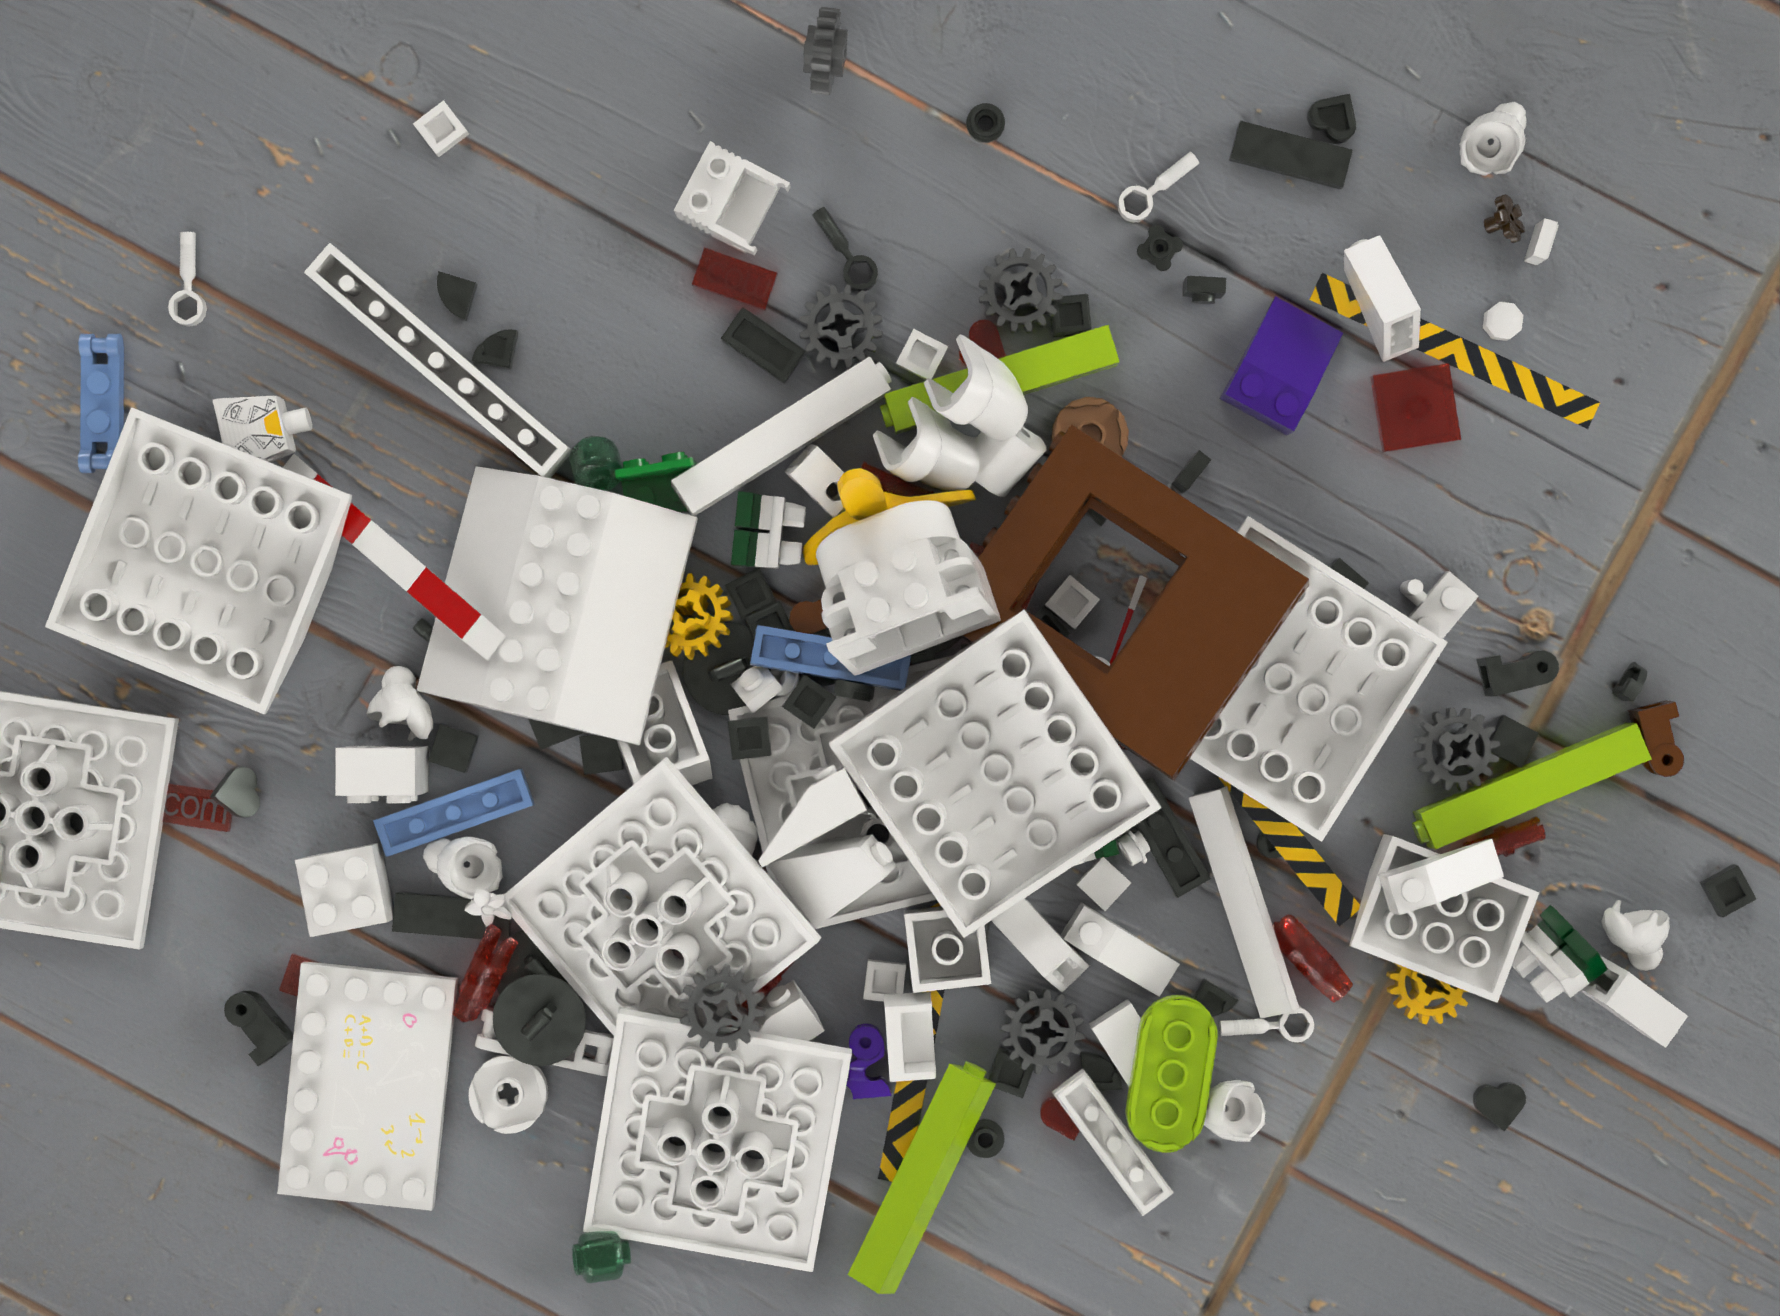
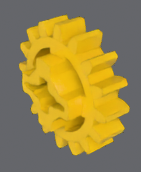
M688 573L686 582L681 583L678 594L679 599H677L672 618L674 622L671 629L673 634L668 633L665 648L670 646V653L675 657H678L682 650H684L685 656L689 660H693L695 650H700L706 657L709 655L707 646L713 644L715 647L720 648L722 645L718 640V636L720 634H730V630L724 625V622L733 620V615L730 611L724 609L729 607L731 602L727 596H721L723 589L718 584L710 588L711 581L706 576H703L697 583L692 573ZM708 598L714 606V617L706 611L709 605L707 602ZM695 611L700 619L688 618L685 621L680 614L692 615ZM705 633V634L702 635L701 637L694 639V637H696V636H698V635H700V634Z
M1395 964L1398 966L1396 971H1388L1386 973V976L1395 980L1394 985L1387 987V992L1395 995L1398 994L1399 996L1395 999L1393 1005L1398 1009L1407 1006L1404 1015L1409 1019H1412L1418 1013L1419 1022L1427 1025L1430 1016L1433 1017L1436 1023L1442 1024L1444 1013L1449 1014L1453 1018L1457 1017V1012L1454 1008L1456 1004L1461 1006L1468 1005V1002L1462 998L1463 992L1468 991L1453 986L1452 988L1450 984L1434 979L1437 982L1436 984L1442 987V990L1435 987L1431 988L1422 982L1423 979L1417 976L1419 972ZM1406 975L1410 978L1412 987L1409 992L1410 997L1405 988ZM1440 998L1445 999V1001L1439 1005L1425 1007V1005H1429L1431 1000H1436Z

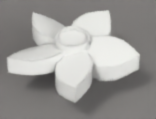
M477 888L474 899L466 905L464 910L471 915H481L486 927L493 923L495 915L511 920L512 914L502 907L505 901V894L496 895Z

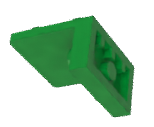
M685 452L662 455V462L649 464L646 458L622 462L623 469L614 470L615 478L622 483L624 496L677 512H688L671 486V480L698 464L693 457L688 458Z

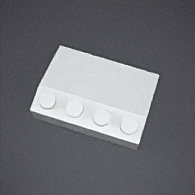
M1383 834L1369 871L1349 946L1498 1003L1539 892L1499 878L1437 904L1402 915L1394 914L1389 910L1378 874L1440 854L1400 838Z

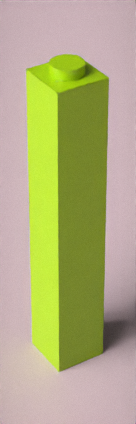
M1109 325L999 358L1015 376L1023 395L1116 367L1120 362ZM968 368L932 380L954 393L967 379ZM924 382L884 394L886 404L879 406L885 427L893 426L896 435L917 428L908 405L911 397L918 399L937 412L932 406Z
M1624 723L1525 764L1522 768L1518 767L1482 782L1478 787H1470L1466 791L1458 792L1413 811L1416 821L1412 823V827L1420 844L1426 843L1427 847L1436 850L1652 759L1637 723Z
M966 1061L964 1066L949 1063L847 1274L878 1294H895L996 1083L985 1078L986 1070L971 1062Z

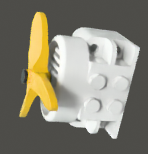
M858 468L843 473L838 481L837 489L846 511L832 518L824 527L817 531L803 546L802 554L807 565H819L826 587L821 598L823 609L821 615L824 624L829 628L832 638L831 642L826 643L828 651L854 676L1001 621L984 567L969 546L960 539L952 513L948 508L976 500L973 490H957L907 497L883 492L880 480L867 470Z

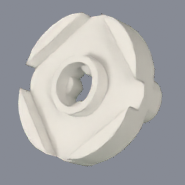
M506 1054L495 1056L486 1061L475 1073L469 1088V1103L475 1117L482 1124L485 1123L488 1127L493 1128L494 1131L504 1134L517 1133L530 1127L543 1113L548 1099V1085L542 1070L538 1066L522 1063ZM504 1083H510L512 1088L517 1087L519 1094L514 1097L515 1103L508 1104L506 1098H499L498 1092L504 1089Z

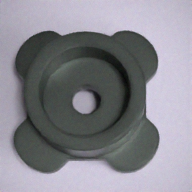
M1154 225L1149 229V237L1145 243L1138 246L1137 255L1141 260H1147L1150 264L1155 265L1157 270L1167 271L1171 267V259L1174 254L1182 250L1183 242L1179 237H1171L1165 233L1162 226ZM1162 245L1163 251H1157L1156 246Z

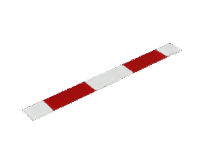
M295 454L283 466L285 469L332 487ZM350 503L342 536L488 661L507 636L356 506Z

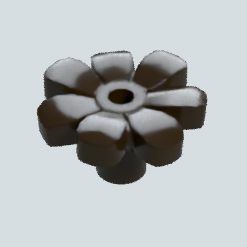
M1506 194L1496 197L1495 205L1497 211L1494 212V216L1483 221L1486 232L1490 234L1502 230L1504 237L1510 239L1511 243L1519 242L1521 240V233L1525 232L1522 221L1518 219L1523 215L1519 204L1513 205L1511 197Z

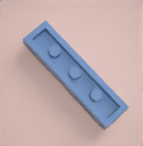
M757 625L750 662L752 666L843 680L898 691L906 688L911 655L854 676L828 651L826 643L832 641L831 637Z
M521 768L373 820L385 856L388 857L533 806L535 803Z

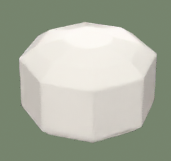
M1498 302L1484 313L1483 329L1491 339L1507 341L1522 330L1523 314L1514 303Z

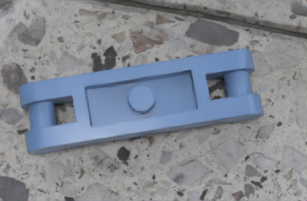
M80 334L81 390L78 467L81 473H94L96 469L107 470L124 427V341L121 334H108L106 338H96L94 334ZM97 353H107L108 364H97ZM96 443H107L106 454H96Z

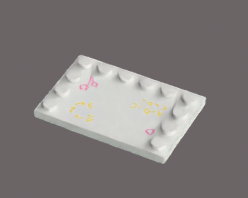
M308 961L301 963L277 1194L433 1210L435 1206L458 978Z

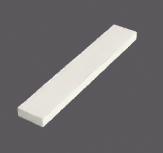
M1226 786L1195 794L1189 797V801L1260 1018L1294 1012L1299 1009V1005L1228 788Z

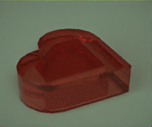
M985 319L973 323L969 330V339L997 359L1005 357V351L995 324ZM959 350V360L967 368L962 353Z
M1056 1097L1044 1100L1040 1107V1117L1043 1123L1075 1141L1080 1130Z

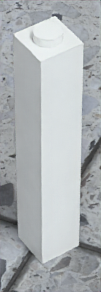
M871 357L866 358L671 480V486L689 514L696 516L884 398V394L889 393L891 390L888 385L892 382L890 375L882 363L878 362L875 364Z

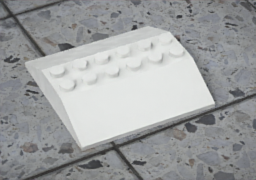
M131 407L45 627L259 713L266 714L305 639L332 571L352 495Z
M476 466L445 584L507 637L489 660L486 661L436 617L417 691L640 746L698 518L612 492L537 475Z
M1247 516L1237 532L1309 578V587L1190 759L1322 842L1448 642Z
M1025 609L961 649L828 743L963 938L1161 809V805Z

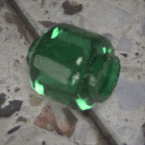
M589 436L579 441L572 448L569 460L574 481L577 485L609 491L620 483L615 478L614 470L623 469L619 450L612 440L606 437Z
M595 1231L581 1234L578 1244L572 1245V1260L576 1276L582 1275V1278L587 1283L619 1279L623 1274L624 1265L631 1263L628 1241H621L620 1236L615 1231Z

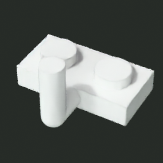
M1446 571L1427 594L1423 591L1422 582L1417 579L1404 581L1400 586L1401 593L1416 605V608L1408 617L1442 639L1478 598L1475 592L1450 571Z

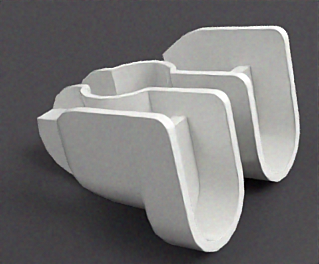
M960 334L956 341L968 368L967 379L954 393L932 379L928 378L924 382L932 406L937 412L918 399L911 397L908 405L917 426V436L907 447L878 430L873 434V438L883 466L886 470L904 481H921L943 491L965 490L976 481L989 492L1005 497L1047 451L1046 445L1039 436L1023 427L1027 419L1028 405L1013 373L991 353ZM950 420L956 424L964 425L969 423L981 432L977 437L964 435L952 427Z

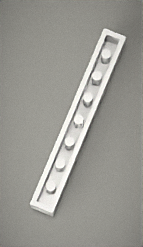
M329 243L305 270L304 273L402 358L414 366L540 476L551 478L574 452L334 245Z

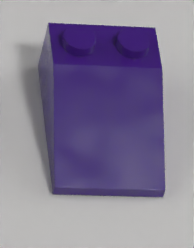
M1275 296L1219 399L1285 435L1291 434L1295 431L1307 409L1343 333Z

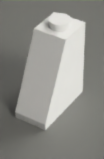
M1381 236L1355 242L1348 249L1344 250V271L1382 361L1385 362L1419 348L1421 308Z
M873 834L799 847L768 865L769 869L815 928L886 878L897 866L888 847L882 842H878Z
M1025 898L991 920L1037 971L1061 992L1090 966Z
M1601 956L1608 970L1580 991L1643 1035L1666 1048L1688 1016L1630 972Z

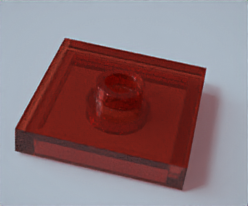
M1449 363L1377 374L1370 377L1382 453L1461 440Z

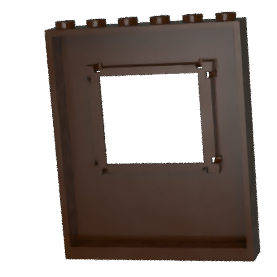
M1071 425L1066 433L1060 431L1049 447V451L1052 453L1043 465L1038 463L1033 468L1027 478V483L1030 485L1021 497L1016 495L1010 501L1004 512L1007 518L999 529L993 527L982 543L985 549L978 559L984 567L1001 621L960 637L972 643L1024 610L1021 606L1090 508L1178 565L1179 567L1110 666L1027 612L1116 742L1175 781L1309 587V578Z

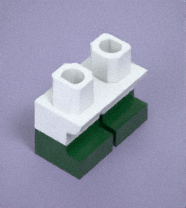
M738 491L735 527L770 531V533L734 530L731 565L779 569L780 565L801 564L803 543L782 541L783 526L804 528L806 507L786 502L785 497Z
M1550 905L1540 914L1542 921L1528 933L1524 932L1520 942L1521 945L1512 964V967L1523 978L1538 966L1544 970L1530 984L1546 1003L1563 991L1570 998L1608 970L1599 953Z

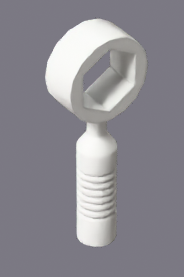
M1192 152L1187 153L1164 171V173L1159 175L1154 185L1148 190L1141 186L1126 188L1121 193L1117 203L1121 217L1132 223L1146 219L1153 207L1152 195L1159 190L1168 189L1186 173L1199 164L1196 156ZM1132 192L1145 197L1147 209L1139 216L1125 211L1123 199Z
M180 232V276L184 281V290L178 291L171 297L168 309L173 320L181 325L190 327L203 321L206 316L207 307L204 299L192 291V280L196 276V233ZM190 296L197 300V315L184 320L178 317V302Z
M1299 1007L1294 1012L1279 1015L1278 1021L1268 1022L1263 1018L1223 1020L1219 1022L1221 1036L1264 1034L1270 1029H1279L1283 1037L1291 1042L1298 1043L1305 1041L1311 1036L1314 1030V1021L1308 1011ZM1302 1013L1308 1022L1303 1034L1289 1035L1284 1027L1289 1014Z

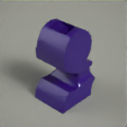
M859 1024L852 1030L849 1037V1048L852 1049L855 1058L850 1061L846 1086L851 1090L853 1099L892 1096L889 1082L882 1076L869 1077L866 1074L868 1066L884 1057V1037L873 1024Z

